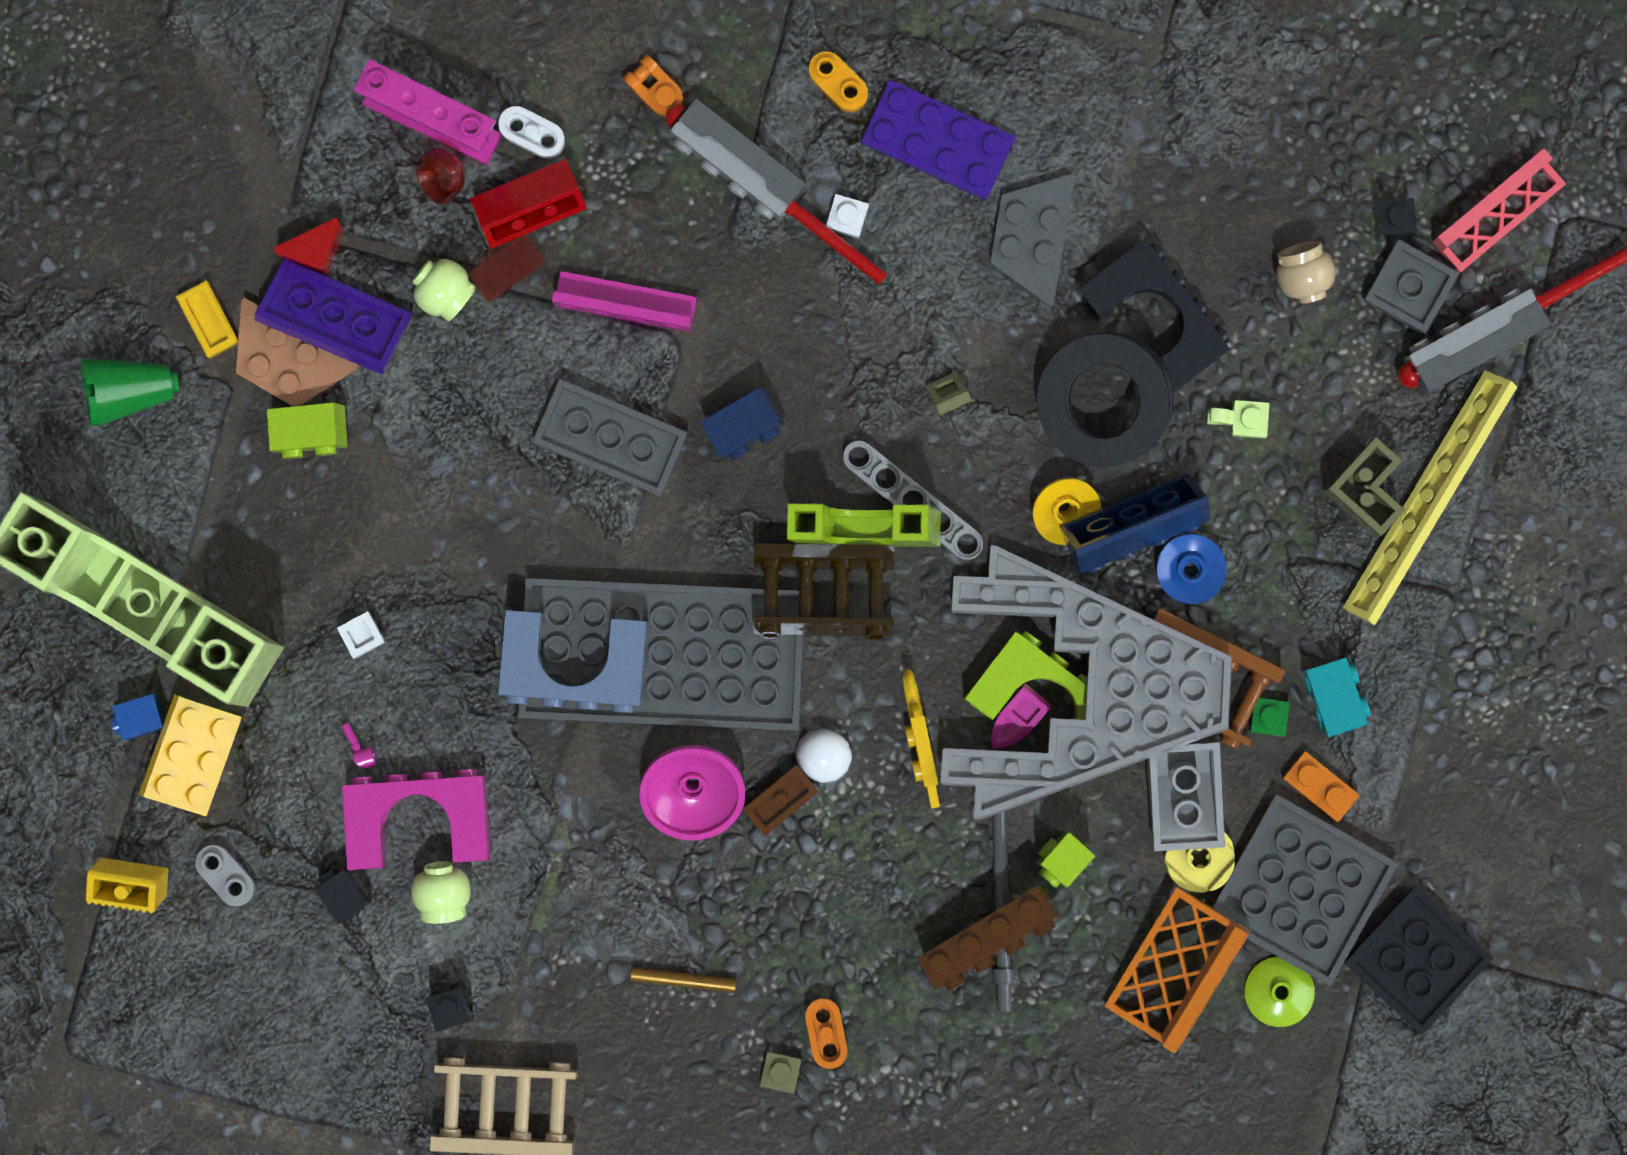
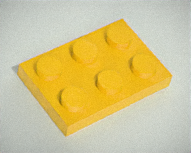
M174 695L139 795L207 816L242 717Z

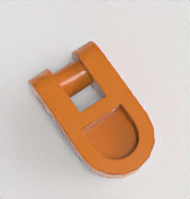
M646 54L639 61L641 65L633 73L629 71L622 80L654 113L666 117V113L671 106L683 104L682 91L658 64ZM651 75L657 82L648 90L642 82Z

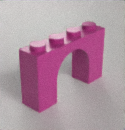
M477 769L457 770L456 778H442V772L421 773V780L407 781V774L387 775L385 783H372V777L351 778V785L342 786L347 870L387 867L384 833L386 818L397 802L412 795L430 797L437 801L446 811L451 826L453 863L491 860L486 776H477Z

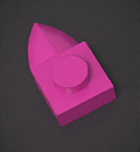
M1024 683L1002 708L1000 715L996 719L992 730L991 747L993 749L1004 748L1022 740L1051 709L1052 704Z

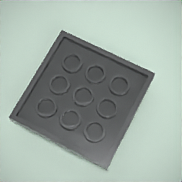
M1274 794L1238 858L1230 878L1223 885L1211 908L1235 923H1240L1250 929L1251 932L1247 940L1331 986L1399 863L1281 796Z

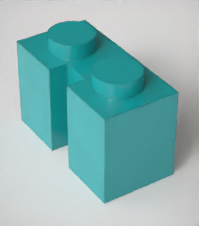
M1342 658L1302 671L1309 696L1312 698L1316 710L1315 714L1323 738L1368 725L1366 717L1371 716L1370 708L1365 696L1359 697L1355 684L1359 683L1360 680L1354 663L1348 664L1347 658Z

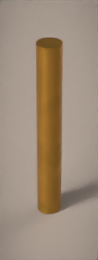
M635 967L631 969L630 981L735 993L736 979Z

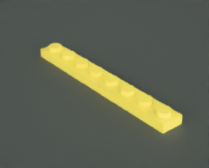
M1488 371L1483 372L1404 504L1403 509L1405 511L1392 524L1343 606L1348 613L1373 625L1377 623L1517 389V386L1512 381Z

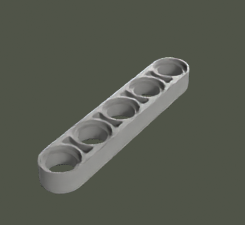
M855 441L846 447L843 461L848 470L890 504L904 505V495L907 492L916 491L921 494L923 505H929L946 514L950 519V527L945 532H940V544L956 557L962 560H972L980 554L983 549L982 536L872 446L864 441ZM860 447L868 452L869 460L867 464L862 467H856L850 463L849 453L854 448ZM889 469L895 474L896 482L894 486L888 489L879 487L876 482V475L880 470ZM962 535H971L976 539L977 549L971 554L960 552L957 541Z

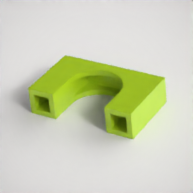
M788 504L787 540L797 544L940 547L941 512L929 505H893V510H846L830 508L823 504Z
M1024 631L1022 635L1015 632L964 700L987 718L993 720L1019 686L1030 680L1045 679L1059 684L1068 692L1074 704L1075 720H1086L1088 678L1083 674H1080L1077 678L1066 669L1069 664L1056 653L1052 652L1050 656L1046 655L1039 649L1042 643L1028 632Z

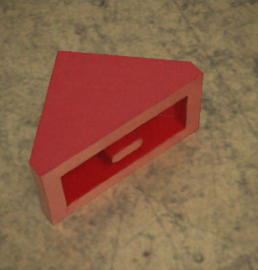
M336 217L274 247V250L283 260L286 259L328 275L344 228Z

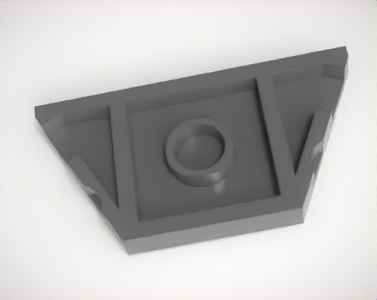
M1073 174L1002 194L990 259L992 267L1010 277L1014 283L1043 301L1042 303L1047 307L1052 308L1054 306L1075 175Z

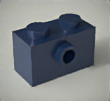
M762 387L700 421L719 458L731 457L732 461L748 454L751 451L748 446L756 441L761 440L762 444L778 437L781 434L778 429L786 425L767 388Z

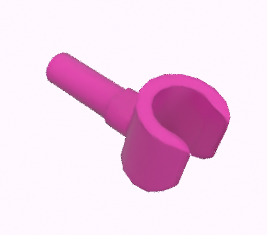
M344 724L341 728L353 750L354 762L362 769L375 766L376 758L373 748L361 749L360 743L350 724Z

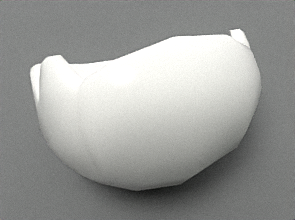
M826 728L806 733L799 740L795 752L800 770L809 778L821 783L840 779L848 771L852 761L849 743L838 733Z

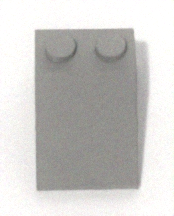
M1216 736L1205 737L1148 758L1147 777L1154 851L1225 847L1220 742Z

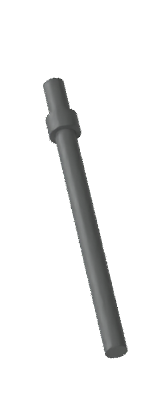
M1007 810L993 815L995 911L1009 903ZM1003 952L996 956L997 969H993V983L997 984L998 1012H1011V983H1014V969H1011L1010 955L1007 956L1006 952Z

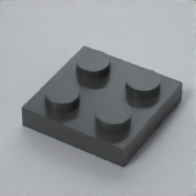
M1398 239L1363 302L1424 335L1432 324L1459 272Z

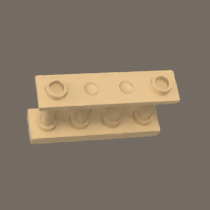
M444 1057V1063H437L435 1065L434 1073H446L444 1128H440V1134L434 1133L431 1136L430 1151L502 1155H574L575 1140H567V1134H563L566 1079H576L578 1077V1070L570 1069V1063L550 1062L549 1068L471 1065L465 1064V1058ZM461 1074L482 1075L479 1130H475V1135H461V1129L458 1128ZM496 1076L517 1077L514 1131L510 1132V1137H497L496 1131L493 1130ZM531 1077L552 1078L550 1127L545 1139L531 1138L532 1133L528 1132Z

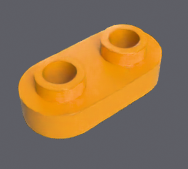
M825 51L816 54L811 59L809 64L810 79L838 108L845 112H856L864 107L868 98V89L865 82L836 54ZM822 64H830L833 70L829 74H823L819 69ZM853 87L856 89L857 95L854 98H848L844 94L845 89Z

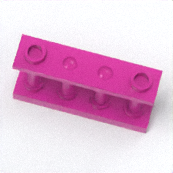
M370 59L353 90L365 97L362 103L364 107L488 166L503 136L502 133L493 129L496 120Z

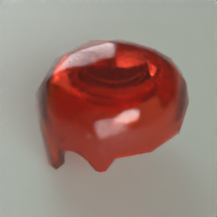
M439 148L429 150L419 158L420 161L423 160V163L416 169L415 173L421 188L428 198L436 204H445L462 192L465 185V173L462 164L454 154Z

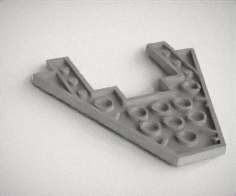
M990 545L989 577L954 576L953 613L1056 617L1055 652L1089 653L1086 720L1050 718L1048 753L943 748L941 785L976 787L975 820L987 818L1229 728L1231 656L998 546Z

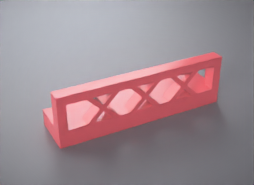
M1542 149L1432 242L1457 272L1461 273L1566 185L1550 166L1549 162L1553 158L1545 149ZM1540 169L1554 184L1546 192L1531 191L1532 176ZM1526 182L1525 191L1517 190ZM1509 195L1525 196L1524 211L1520 214L1504 213L1505 199ZM1530 197H1539L1530 205ZM1499 205V213L1490 212ZM1483 217L1498 218V230L1493 237L1478 235L1479 221ZM1504 219H1513L1503 228ZM1473 226V235L1464 234ZM1457 239L1472 240L1471 255L1463 262L1449 248ZM1478 241H1486V243H1484L1480 248L1477 249Z

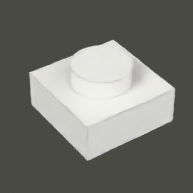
M836 194L826 226L834 232L859 239L869 204Z
M368 611L337 627L353 659L386 643Z

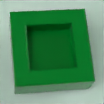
M1259 698L1251 714L1249 732L1286 737L1290 702Z

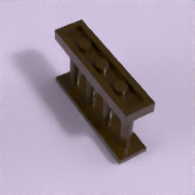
M754 543V568H761L764 571V616H753V634H760V637L766 639L779 638L781 635L865 636L869 640L886 639V636H893L894 618H883V573H886L887 570H894L895 545ZM782 568L796 569L799 572V617H778V572ZM817 569H831L834 572V618L813 617V572H816ZM852 570H866L869 573V618H848V573Z

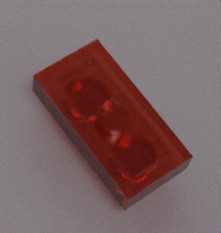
M523 235L469 272L468 276L487 302L491 303L545 264V262L528 238Z

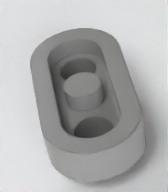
M210 845L204 847L198 853L195 861L198 873L225 903L231 906H242L253 899L256 892L254 879L226 848L219 845ZM211 856H215L219 861L218 867L214 870L210 869L207 865V860ZM234 882H238L242 886V892L238 896L232 894L230 889Z

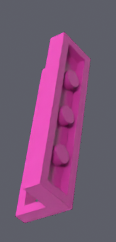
M560 271L557 291L553 293L552 303L558 308L691 333L697 297Z

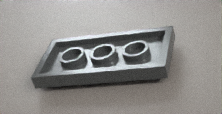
M559 379L532 443L658 497H662L688 432Z

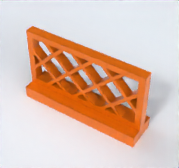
M1176 887L1104 1007L1163 1043V1047L1175 1054L1185 1041L1251 930L1240 923H1235L1186 891ZM1179 898L1192 905L1194 920L1176 923L1173 907ZM1198 909L1208 916L1200 918ZM1169 916L1171 925L1162 927L1167 917ZM1215 919L1227 927L1219 940L1206 942L1201 922ZM1196 924L1201 944L1182 948L1177 928ZM1172 929L1177 949L1158 953L1155 943L1156 935L1158 932ZM1151 945L1153 954L1144 956ZM1216 945L1211 955L1209 956L1207 947ZM1202 948L1206 963L1202 969L1188 972L1183 952ZM1178 953L1183 973L1164 977L1159 957ZM1154 959L1159 979L1140 983L1136 968L1140 962ZM1133 975L1135 984L1126 986ZM1198 975L1191 986L1189 976ZM1184 978L1187 988L1186 996L1184 999L1170 1002L1165 982ZM1160 983L1165 1003L1146 1007L1141 987ZM1136 989L1140 1009L1127 1011L1116 1004L1122 991ZM1179 1005L1178 1009L1173 1015L1171 1006ZM1166 1008L1169 1023L1163 1033L1150 1025L1148 1011ZM1142 1013L1143 1020L1139 1019L1134 1014Z

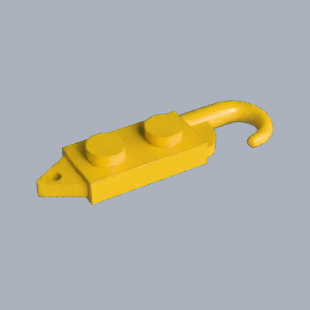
M906 669L903 672V687L911 726L905 727L908 747L915 746L918 760L912 761L915 781H922L923 787L927 788L931 809L940 807L936 789L938 780L926 721L923 716L913 671Z

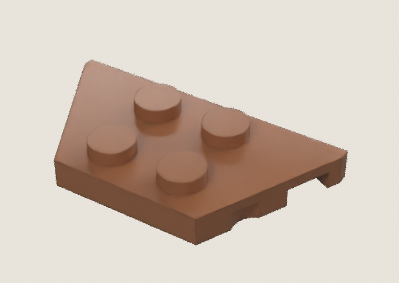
M243 298L241 301L236 374L292 407L304 406L312 401L313 397L324 393L344 377L359 370L360 365L255 321V313L259 306L246 298Z

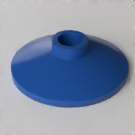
M1187 534L1173 539L1163 548L1157 561V577L1162 589L1171 598L1181 603L1198 604L1211 599L1220 591L1226 579L1227 565L1223 552L1212 540L1201 535ZM1186 564L1195 565L1197 572L1194 576L1190 577L1185 574L1184 567Z

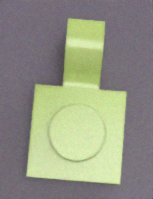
M1234 400L1232 410L1211 408V410H1208L1207 424L1231 426L1230 436L1265 439L1267 438L1269 403Z

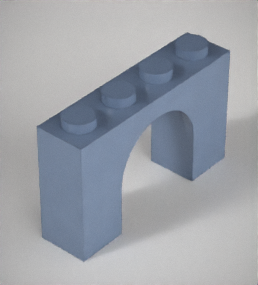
M505 611L498 695L507 696L506 703L527 705L528 698L542 699L541 706L563 707V701L577 702V709L598 710V704H611L613 712L633 713V706L641 707L648 623L646 621L611 619L608 659L602 672L587 684L565 686L557 683L547 674L541 661L543 614Z

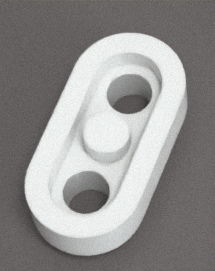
M513 106L507 108L499 118V129L506 140L539 157L546 159L554 158L564 149L565 137L561 128L523 107ZM519 120L523 122V128L517 132L513 131L511 124ZM546 136L554 138V143L550 147H544L541 144L542 139Z

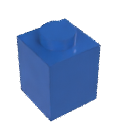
M150 694L112 706L115 714L110 716L113 730L117 736L121 735L122 740H132L161 731L166 719L158 694Z

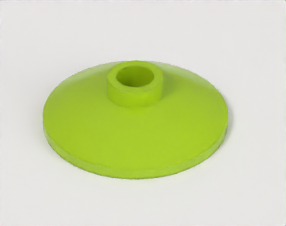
M1271 957L1261 961L1250 971L1245 982L1244 996L1250 1012L1259 1021L1274 1027H1286L1299 1022L1308 1014L1314 1002L1315 988L1311 975L1279 957ZM1279 986H1285L1287 989V996L1284 999H1278L1275 996V990Z

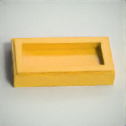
M207 280L176 296L207 358L210 359L238 344V338Z

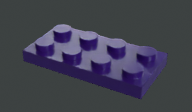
M889 80L862 138L861 145L987 201L1016 137L895 81Z
M286 259L281 264L255 313V321L381 375L384 374L412 318V313Z

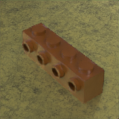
M1037 886L917 959L934 989L945 987L947 991H950L964 983L966 980L963 976L969 972L976 970L977 973H980L994 965L996 962L993 958L1001 953L1006 952L1008 956L1024 947L1026 944L1023 940L1031 935L1036 934L1037 937H1040L1056 927L1053 922L1062 916L1045 887Z

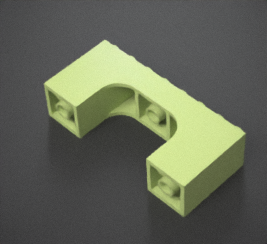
M21 492L0 525V565L39 589L70 601L168 661L166 665L168 668L227 704L248 707L285 648L48 502Z

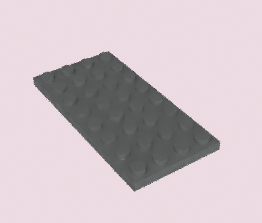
M526 578L524 612L543 614L541 661L547 674L559 684L581 686L591 682L602 672L608 659L611 619L646 621L648 623L642 703L641 707L633 706V713L613 712L611 704H598V710L577 709V702L563 701V707L541 706L542 699L528 698L527 705L519 704V718L799 731L803 635H781L779 638L766 639L760 637V634H753V616H764V589ZM778 590V617H799V591Z

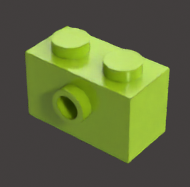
M325 403L267 409L269 448L272 452L281 453L282 459L302 458L305 451H315L316 456L335 455L336 448L348 447L344 405Z
M1064 831L1056 841L1051 838L1038 852L1041 858L1037 864L1042 867L1038 874L1055 888L1059 884L1068 888L1093 860L1095 855L1070 832Z

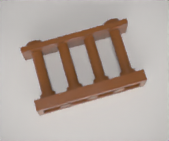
M1160 608L1157 609L1152 618L1153 620L1231 656V674L1233 671H1237L1239 667L1251 672L1249 678L1252 681L1229 728L1218 733L1221 735L1219 741L1236 750H1238L1240 745L1248 747L1252 740L1241 734L1264 687H1269L1270 683L1279 684L1286 671Z

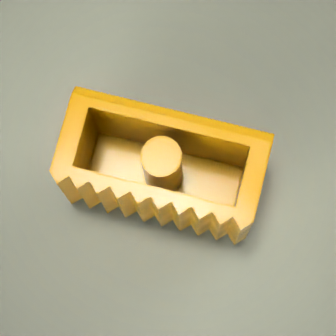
M100 857L97 863L95 862V865L88 870L86 901L88 904L92 902L95 905L100 903L102 906L107 904L109 908L114 905L116 909L119 906L123 910L127 907L130 911L134 908L137 912L141 909L143 913L148 910L152 914L167 896L169 870L165 867Z

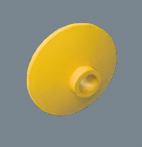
M1076 478L1058 479L1048 484L1038 494L1032 511L1034 525L1046 540L1055 544L1066 545L1059 526L1101 509V502L1093 487L1085 481ZM1063 503H1069V508L1066 511H1059V507Z

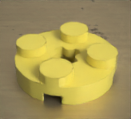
M1224 832L1225 847L1204 848L1208 851L1206 859L1209 862L1206 866L1198 864L1195 867L1191 863L1194 859L1191 855L1194 849L1165 851L1164 863L1171 879L1181 888L1193 892L1203 893L1220 888L1230 878L1235 865L1234 847L1229 836Z

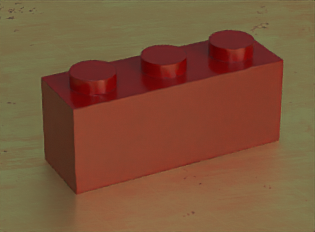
M567 159L550 164L547 167L470 198L491 249L587 209Z

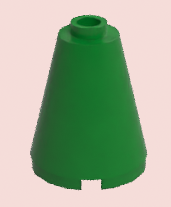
M89 357L81 360L83 385L91 427H99L173 400V392H179L177 372H170L168 365Z

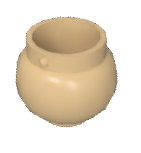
M1320 241L1296 244L1281 250L1277 254L1279 265L1276 271V278L1281 291L1290 298L1299 299L1301 304L1315 302L1326 297V290L1332 287L1335 281L1336 270L1333 259L1327 252L1323 251Z

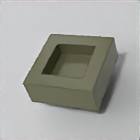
M957 371L925 386L931 401L940 415L972 401Z
M767 1051L760 1087L794 1094L802 1058Z

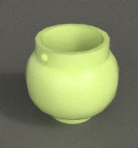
M440 259L434 264L428 260L412 280V283L416 285L413 292L416 304L426 313L432 316H442L448 322L463 308L474 293L476 286L468 281L469 276L465 269L449 259Z
M437 861L426 864L424 871L417 874L411 887L412 901L414 906L420 911L421 920L426 923L440 924L457 921L466 916V905L471 894V886L467 875L459 868L453 867L449 861Z

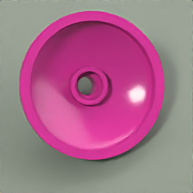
M686 745L662 753L647 767L640 783V803L647 819L659 831L681 840H703L724 832L737 820L745 802V784L736 764L723 753L705 746ZM697 779L698 782L691 784L687 780Z

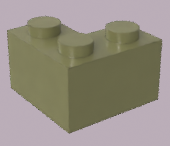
M1375 437L1369 441L1324 493L1373 538L1377 539L1405 511L1379 487L1402 460Z

